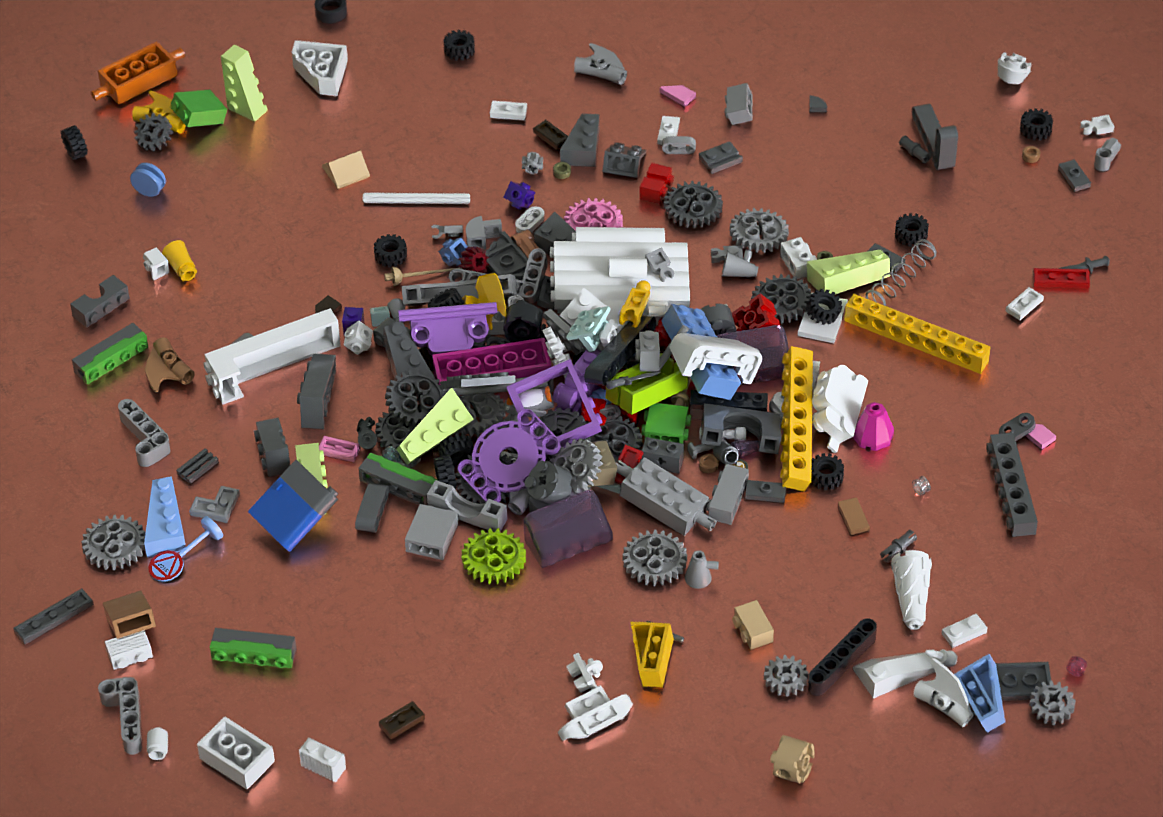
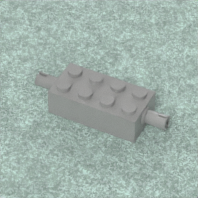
M645 457L635 468L629 467L621 460L616 462L617 473L625 477L620 496L683 536L689 532L696 522L709 531H712V528L715 527L717 520L705 514L709 497Z

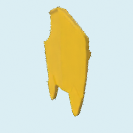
M495 273L478 276L475 286L479 296L478 304L496 302L497 312L499 311L506 317V304L498 276ZM495 314L486 315L489 330L493 329L492 317Z

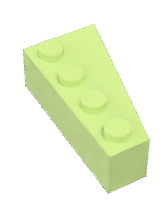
M882 250L807 261V281L818 291L824 289L825 292L828 289L831 294L832 292L837 294L881 280L884 274L890 273V258Z
M319 443L295 445L297 460L327 488V479L323 480L322 478L326 476L325 465H321V462H325L324 452L319 450Z

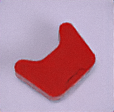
M592 398L596 406L593 408L595 414L599 413L603 422L600 425L603 426L607 418L600 413V410L605 408L607 401L605 399ZM582 401L581 415L585 421L592 422Z

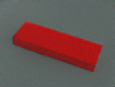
M1033 268V287L1089 288V269Z

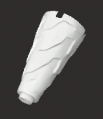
M907 550L905 551V556L900 557V553L892 558L891 567L903 621L909 629L917 630L925 622L932 561L925 552Z

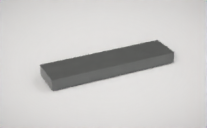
M81 588L14 627V633L24 644H27L93 606V600Z

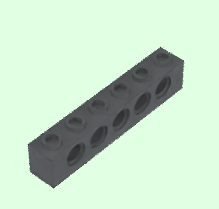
M1014 434L990 435L989 443L986 444L987 454L991 455V469L995 470V484L999 485V499L1003 500V514H1007V529H1011L1012 537L1036 535L1038 521Z

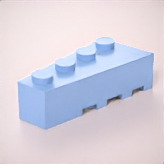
M172 476L152 480L144 541L147 558L154 557L158 553L167 550L180 552L186 547Z

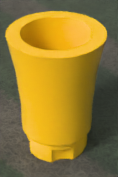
M177 240L166 245L162 254L182 281H190L195 278L197 270L189 256L185 243Z

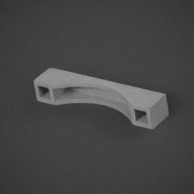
M512 274L498 275L504 296L517 295L516 277ZM477 279L402 286L403 305H426L428 302H431L432 298H435V295H439L440 292H445L446 289L449 290L450 288H456L462 298L465 295H469L479 299L475 288Z

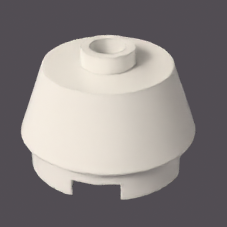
M1004 52L1001 58L998 59V77L1009 84H1021L1031 72L1032 64L1026 63V58L1013 53L1012 56H1008Z

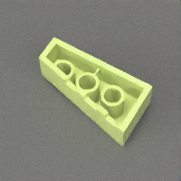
M234 44L221 56L227 108L255 122L268 109L265 104L263 105L262 99L264 97L262 92L258 91L257 85L259 82L252 73L254 67L248 51Z
M453 388L444 395L396 449L406 465H409L439 445L445 438L448 439L449 436L454 435L474 420Z

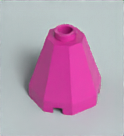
M876 402L868 404L858 418L853 438L861 448L866 449L867 446L871 447L870 450L878 451L891 444L894 427L882 404Z

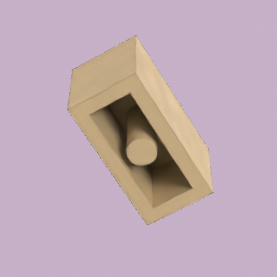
M757 600L735 607L734 616L732 617L733 624L736 628H739L743 642L747 643L751 650L773 642L774 629Z

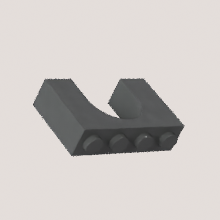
M704 403L701 418V444L721 446L724 430L745 427L746 431L753 433L758 438L759 452L778 454L781 442V414Z

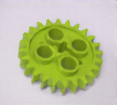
M489 528L488 533L481 530L480 536L474 533V539L468 538V543H464L461 558L464 569H467L468 575L473 574L474 580L480 577L481 583L487 579L488 584L492 580L499 584V579L507 582L506 577L514 579V573L519 575L520 569H524L526 549H524V543H520V537L514 538V533L507 535V530L500 533L499 528H497L496 532Z

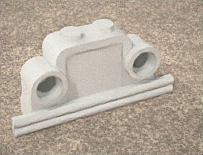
M839 365L826 372H821L817 377V385L813 391L812 405L818 412L812 415V423L816 430L830 435L827 448L833 453L838 451L840 443L853 437L868 380L864 376L856 375L845 365Z

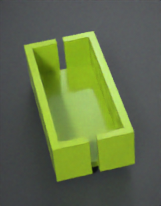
M669 357L660 370L661 373L634 380L631 385H622L613 389L606 387L605 398L615 405H620V408L628 413L634 414L687 389L688 376H683L677 363H674V360ZM639 364L616 374L611 380L625 376L630 378L649 372L640 371Z

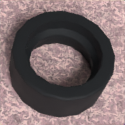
M315 0L314 2L315 15L318 20L324 23H337L347 15L346 0ZM329 5H335L339 7L338 9L332 11L322 9Z

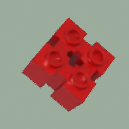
M761 293L749 301V306L744 307L742 305L732 312L734 323L739 327L736 329L739 341L754 348L763 344L764 338H772L782 331L779 320L775 317L777 313L774 303Z

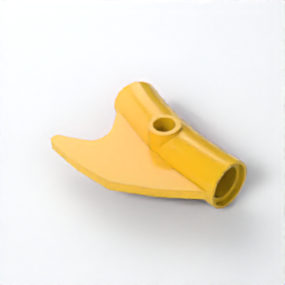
M149 91V95L154 102L143 107L134 106L132 113L134 122H140V118L145 120L146 114L151 117L152 113H155L156 116L161 114L163 117H166L172 125L170 129L178 134L182 133L186 127L170 108L172 99L162 94Z

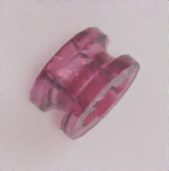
M1073 656L1070 658L1066 669L1074 676H1082L1087 668V662L1081 657Z

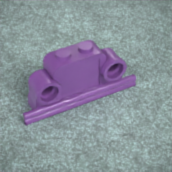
M497 303L398 310L399 322H410L411 338L415 345L419 348L427 346L428 353L431 356L473 349L474 342L480 343L488 335L489 327L486 315L497 314Z
M586 349L575 363L581 373L578 376L580 381L584 380L586 368L600 354L601 350L596 349L589 352ZM568 372L565 383H559L554 390L552 399L553 402L557 403V407L553 411H556L557 408H562V410L570 408L571 412L577 411L579 416H581L582 399L570 372ZM585 382L588 391L585 392L587 397L592 395L593 391L601 388L598 385Z

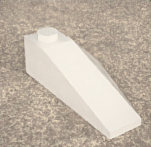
M925 652L870 659L853 666V671L873 699L935 672L930 663L932 658Z

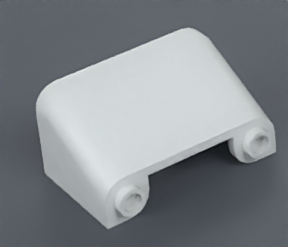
M680 333L673 338L669 346L683 376L691 377L694 369L699 368L703 370L706 363L737 366L735 370L738 375H741L742 383L751 384L762 362V355L758 349L733 339Z

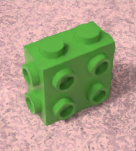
M662 403L651 405L649 410H645L644 421H646V424L642 425V436H645V439L649 437L684 444V440L688 441L689 429L686 428L691 425L692 415L688 414V406Z

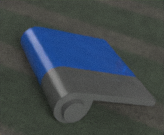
M296 459L248 512L290 552L339 500L336 497L338 493L331 486L326 488Z

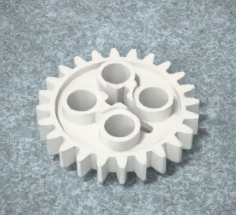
M551 326L542 330L547 339V342H545L548 348L547 352L551 359L556 358L552 360L553 365L571 360L569 353H566L567 349L564 343L561 342L559 336H555Z

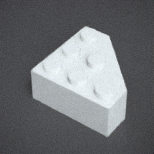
M295 40L292 49L293 68L319 94L337 96L348 62L346 45Z

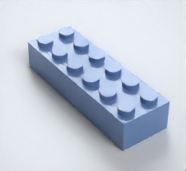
M671 304L661 320L671 341L682 325L689 328L688 334L717 337L705 313L698 308L692 309L684 305ZM706 363L703 370L699 368L694 369L690 377L698 393L731 400L741 384L736 371L730 365Z

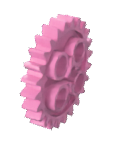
M588 198L587 202L580 200L581 204L575 202L574 207L570 206L569 211H566V216H564V221L575 231L576 227H623L620 209L616 210V205L611 206L610 201L604 203V199L598 202L597 198L594 201Z

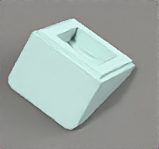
M387 306L370 309L372 326L374 327L379 326L384 320L390 318Z

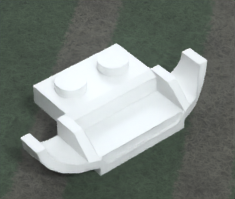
M599 686L565 704V708L573 720L565 724L558 731V734L562 741L568 738H587L620 719L622 720L628 714L633 703L627 694L610 700L602 686Z

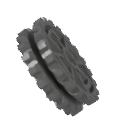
M557 408L556 411L550 409L545 416L539 418L556 437L587 424L584 422L585 419L582 415L579 416L577 411L571 412L570 408L565 410ZM535 429L536 436H541L544 433V429ZM547 455L545 461L551 462L550 459H555L556 456Z

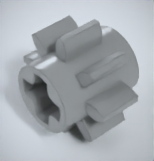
M528 152L527 157H522V169H525L529 174H537L538 169H543V157H540L536 152Z

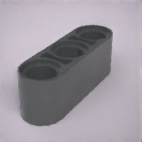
M368 483L356 517V530L376 533L388 499L389 486Z

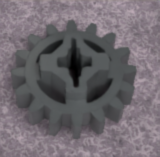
M152 113L151 117L146 114V119L140 118L141 124L135 125L138 130H134L136 135L134 138L140 147L147 151L149 148L155 151V147L161 150V145L167 146L166 140H171L169 134H173V131L170 129L172 125L161 114L156 116L155 113Z

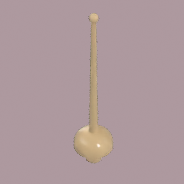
M392 267L391 273L384 274L385 281H392L393 285L396 286L401 283L403 277L447 272L462 268L402 273L400 269Z
M690 376L688 377V387L691 382ZM687 389L671 397L674 405L689 406L690 399L686 394Z

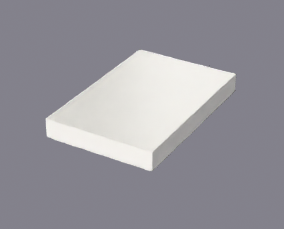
M842 298L838 300L842 301V310L836 321L829 325L827 322L825 325H822V321L819 324L816 323L817 319L812 320V315L808 316L807 312H804L798 329V336L834 343L848 300ZM819 304L821 308L830 310L826 305Z

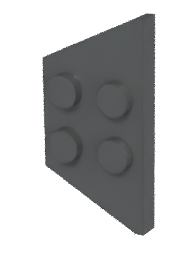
M503 231L500 234V238L494 241L490 248L486 250L485 255L489 257L487 259L489 264L487 267L497 276L512 274L517 280H523L528 258L508 234ZM533 274V275L530 276V278H531V279H534V278H536L538 275H537V274Z

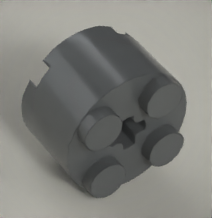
M718 303L715 304L716 306L710 307L707 305L701 308L718 338L732 339L737 334L733 315L728 306Z
M539 461L525 479V486L534 499L549 505L561 504L569 497L572 491V486H570L572 475L561 466L548 461Z

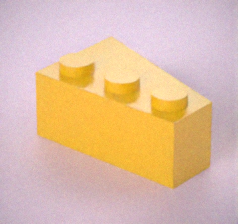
M630 622L642 685L647 687H663L674 640L670 623Z

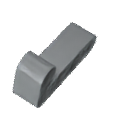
M121 400L118 404L120 420L141 441L135 447L138 464L142 467H149L166 457L171 451L167 433L133 400Z
M132 677L103 680L98 685L101 703L107 707L120 706L121 737L124 750L128 754H137L142 750L143 746L140 695L137 681Z

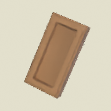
M857 497L838 502V508L850 535L870 530Z

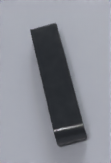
M870 618L862 619L810 671L808 691L812 695L820 696L824 694L875 642L877 624L874 620Z

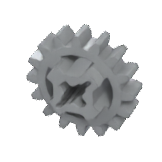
M784 655L783 659L776 656L775 662L769 660V666H765L764 672L766 687L771 686V692L777 690L779 696L784 692L786 697L789 696V692L797 695V690L803 691L804 686H807L809 671H807L806 665H802L801 659L795 661V656L787 659V656Z
M1050 681L1049 685L1042 682L1041 688L1036 686L1034 692L1031 693L1029 706L1032 707L1031 712L1032 714L1038 713L1037 720L1044 718L1045 724L1048 720L1051 721L1052 725H1055L1057 720L1062 724L1064 718L1069 720L1071 713L1074 712L1076 702L1075 699H1072L1074 693L1067 692L1068 686L1062 688L1061 682H1058L1057 685H1054L1053 681Z

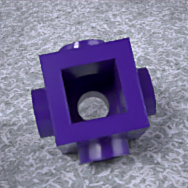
M510 181L503 198L512 202L511 206L515 208H529L534 201L536 192L531 190V186L524 182L519 184Z

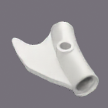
M932 658L930 663L936 672V678L930 681L920 680L915 686L914 697L938 708L964 727L975 714L970 708L965 691L959 679L946 666Z

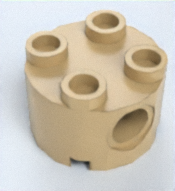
M782 735L778 750L773 751L771 756V763H774L773 775L797 783H803L812 767L809 759H814L813 744Z

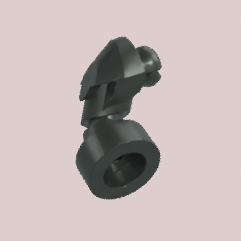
M367 417L365 421L361 418L357 426L358 443L364 449H371L377 443V436L371 430L372 426L375 425V421L371 417Z

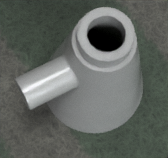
M745 250L743 259L727 252L721 276L756 277L759 267L750 263L752 251Z
M700 550L695 551L685 574V582L690 587L696 589L708 586L712 580L709 569L718 570L719 562L707 561L704 552Z

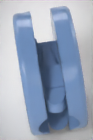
M140 163L132 172L130 182L140 194L154 197L165 186L166 178L163 172L155 165Z

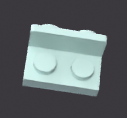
M609 306L580 312L566 338L568 340L579 338L589 352L595 351L601 342L600 333L604 330L606 323H609L606 319L611 310Z

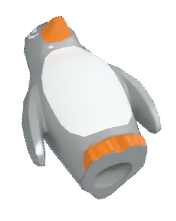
M538 385L518 394L524 409H530L537 417L545 416L546 410L554 407L549 386L542 388V385ZM508 397L504 403L505 411L509 414L518 415L511 398Z

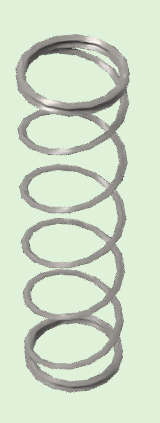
M920 239L912 247L911 253L904 254L901 263L894 264L891 273L883 275L881 283L874 284L872 290L866 292L865 298L868 299V293L871 292L873 300L877 302L873 296V293L881 298L883 305L886 306L884 297L879 292L873 290L874 287L882 284L885 293L895 298V290L883 283L884 277L892 274L895 283L905 288V280L893 273L894 267L902 264L905 273L915 278V270L911 266L904 264L903 258L911 254L914 262L919 267L925 268L926 263L924 259L914 254L913 248L916 246L918 253L922 257L931 260L937 254L934 245L928 240ZM918 245L929 247L934 252V256L928 257L924 255ZM913 255L921 258L925 265L920 266L915 261ZM903 265L911 268L915 275H909ZM893 275L900 277L905 285H899ZM883 285L891 288L895 295L891 296L888 294Z

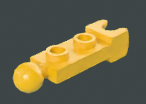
M641 280L636 284V288L631 289L620 311L619 324L623 325L626 321H631L634 323L633 327H638L650 298L651 287L647 281Z

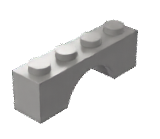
M435 480L427 493L428 505L457 512L459 520L487 530L491 528L493 532H496L497 528L501 531L507 521V505L491 499L482 504L470 502L460 496L455 488L449 484Z

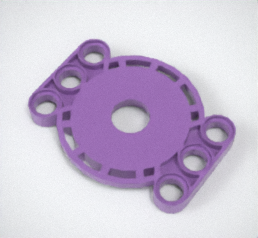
M523 409L518 413V422L504 421L486 429L474 445L472 460H463L458 465V472L484 502H487V495L490 492H496L497 497L494 501L500 502L501 492H515L526 488L525 479L539 461H545L546 454L555 455L560 451L561 444L558 438L530 409ZM526 414L532 416L531 421L528 423H523L521 420ZM503 426H509L508 428H502L499 430L497 429ZM543 428L544 433L541 436H535V429ZM494 430L492 434H490L486 439H484L487 436V434ZM549 441L557 443L554 449L546 448ZM480 443H482L479 453H477V449ZM513 448L518 452L517 460L510 465L503 464L500 461V454L505 449ZM466 465L472 466V471L469 474L462 472L463 467ZM479 478L485 480L482 487L474 485L475 481Z

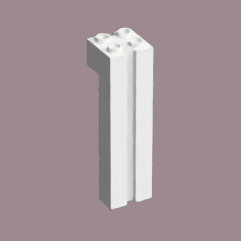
M330 308L206 353V362L203 365L208 374L205 375L207 384L209 386L212 385L213 394L216 399H220L222 405L240 399L244 395L238 386L239 383L310 358L313 354H321L340 347L338 320Z

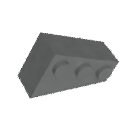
M279 417L256 422L257 430L253 432L255 441L260 443L257 445L259 456L263 455L261 459L262 469L267 470L268 477L282 475L290 466V458Z

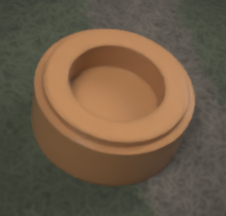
M1035 146L1025 147L1022 152L1023 160L1028 163L1037 162L1040 159V150Z
M703 455L699 459V468L704 473H714L718 469L719 461L714 455Z

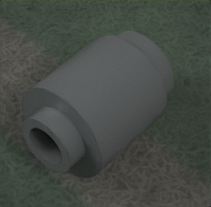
M721 441V446H715L713 449L714 456L725 465H732L738 461V450L728 442Z

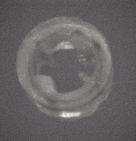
M920 476L912 481L915 492L920 496L931 490L930 483L924 476Z

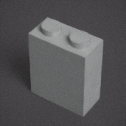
M420 504L405 537L406 552L444 560L458 527V513L431 505Z

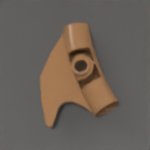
M163 337L153 343V349L145 367V373L153 391L157 393L160 382L165 379L180 381L184 385L190 383L195 376V372L177 355L169 340Z

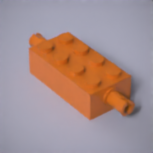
M156 41L98 70L101 87L90 92L93 100L98 101L109 95L118 104H121L177 76L176 61L184 58L185 53L181 47L168 53Z

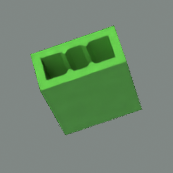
M210 89L176 92L170 106L187 127L223 124L227 108Z

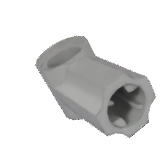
M1107 139L1103 146L1096 150L1094 168L1096 170H1109L1112 160L1121 148V144L1117 139Z

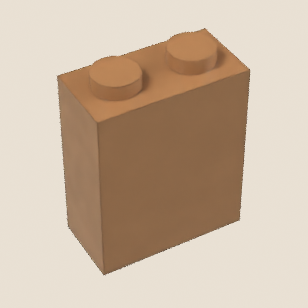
M142 591L102 603L107 621L117 639L156 627L152 609Z

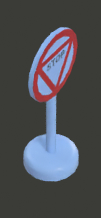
M205 516L201 520V525L205 531L181 552L177 553L167 550L155 555L148 566L152 578L161 582L176 578L182 572L184 566L182 556L207 535L211 536L214 540H220L223 537V533L211 518Z

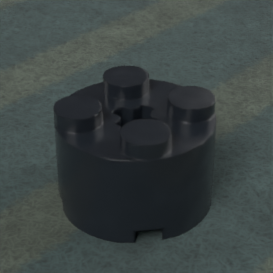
M518 300L506 309L507 315L504 318L503 326L506 339L513 343L540 338L543 311L540 308L524 300Z

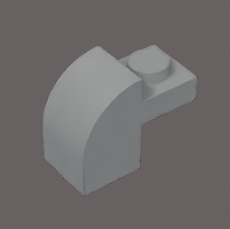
M478 216L470 220L466 226L467 246H478L483 250L486 249V239L500 237L502 232L501 219L483 221L482 216Z

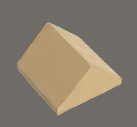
M361 151L322 165V168L337 189L370 177Z

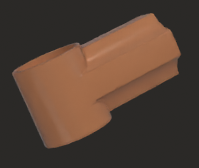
M528 229L510 237L527 258H529V254L533 249L538 248L532 233ZM541 257L536 258L535 261L539 262Z

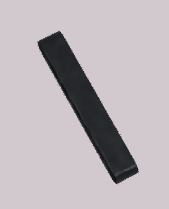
M642 315L640 323L636 328L633 327L634 323L629 321L586 368L584 374L585 382L606 386V382L610 381L636 352L635 339H639V332H654L656 318L654 316Z

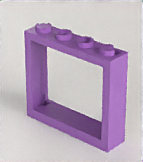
M570 359L506 387L515 409L519 413L524 407L518 394L570 372L592 422L558 436L557 438L563 448L566 447V442L572 444L573 439L578 442L580 438L583 440L602 432L600 424L603 423L599 413L595 414L593 408L596 406L592 397H587L585 393L588 391L584 380H579L578 376L581 373L577 364L573 365ZM527 414L521 419L523 423L530 422ZM549 441L546 448L554 449L557 443Z

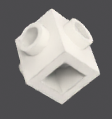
M361 321L356 322L347 328L344 335V346L357 355L368 350L372 344L373 330Z

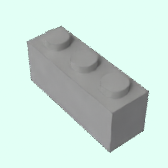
M726 464L724 471H720L718 476L719 483L714 485L712 491L713 498L712 500L709 499L706 511H709L711 518L717 520V522L732 524L747 486L749 469Z

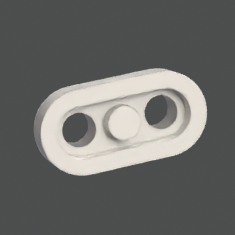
M536 206L529 208L516 220V232L520 233L528 229L532 233L544 221V210Z

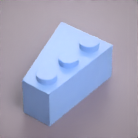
M990 654L954 674L959 679L971 707L986 732L1005 722L997 667Z

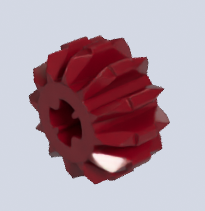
M467 247L465 251L460 252L462 258L458 259L461 261L458 267L479 273L487 272L486 266L489 265L487 263L489 257L485 255L486 251L481 249V247Z

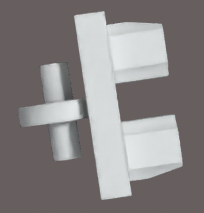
M576 653L573 655L575 661L566 667L573 678L582 673L583 676L574 680L577 689L581 693L589 688L591 690L597 688L592 675L595 677L601 675L600 671L603 668L601 661H594L590 658L587 660L588 664L586 665L580 654Z

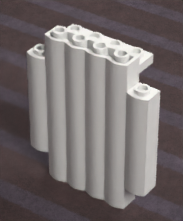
M576 227L575 233H572V241H554V247H550V258H553V261H550V272H554V276L550 277V287H554V291L551 290V302H554V309H557V313H562L578 293L585 288L604 305L609 306L616 315L620 316L622 306L625 304L631 289L636 288V284L641 280L647 281L651 287L650 298L642 315H648V306H665V304L667 306H671V304L684 305L688 308L690 306L687 243L665 242L664 228ZM662 247L671 262L668 267L674 271L673 278L669 274H664L666 280L662 282L659 278V271L653 273L647 263L646 278L609 277V258H645L646 254ZM656 318V325H658V321L661 318Z

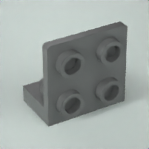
M614 143L605 150L602 172L637 178L640 160L646 154V150L642 149L641 146L633 145L626 147L623 143Z

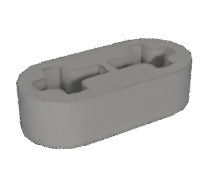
M668 136L662 141V150L667 154H692L696 150V141L688 136Z

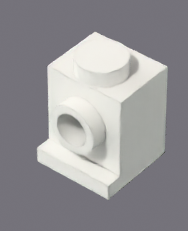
M157 247L144 253L143 259L145 261L143 264L145 269L151 272L153 280L170 273L168 260Z

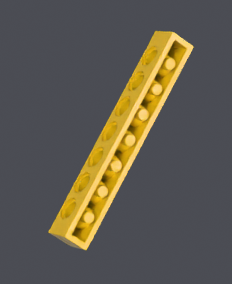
M853 294L845 305L844 321L979 374L982 373L989 362L990 346L856 294Z
M791 346L782 358V363L784 364L782 380H784L782 396H784V402L781 407V412H783L781 429H783L781 445H783V451L780 457L782 462L780 478L782 479V487L805 491L811 483L813 351Z

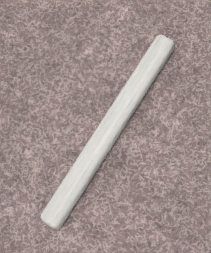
M364 193L363 202L469 204L470 194Z

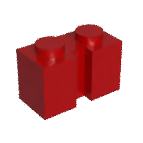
M655 163L650 164L647 176L643 178L640 184L641 200L657 204L661 203L662 199L667 196L668 187L672 186L674 181L672 167Z

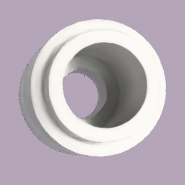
M156 727L147 733V753L151 759H163L168 752V732Z

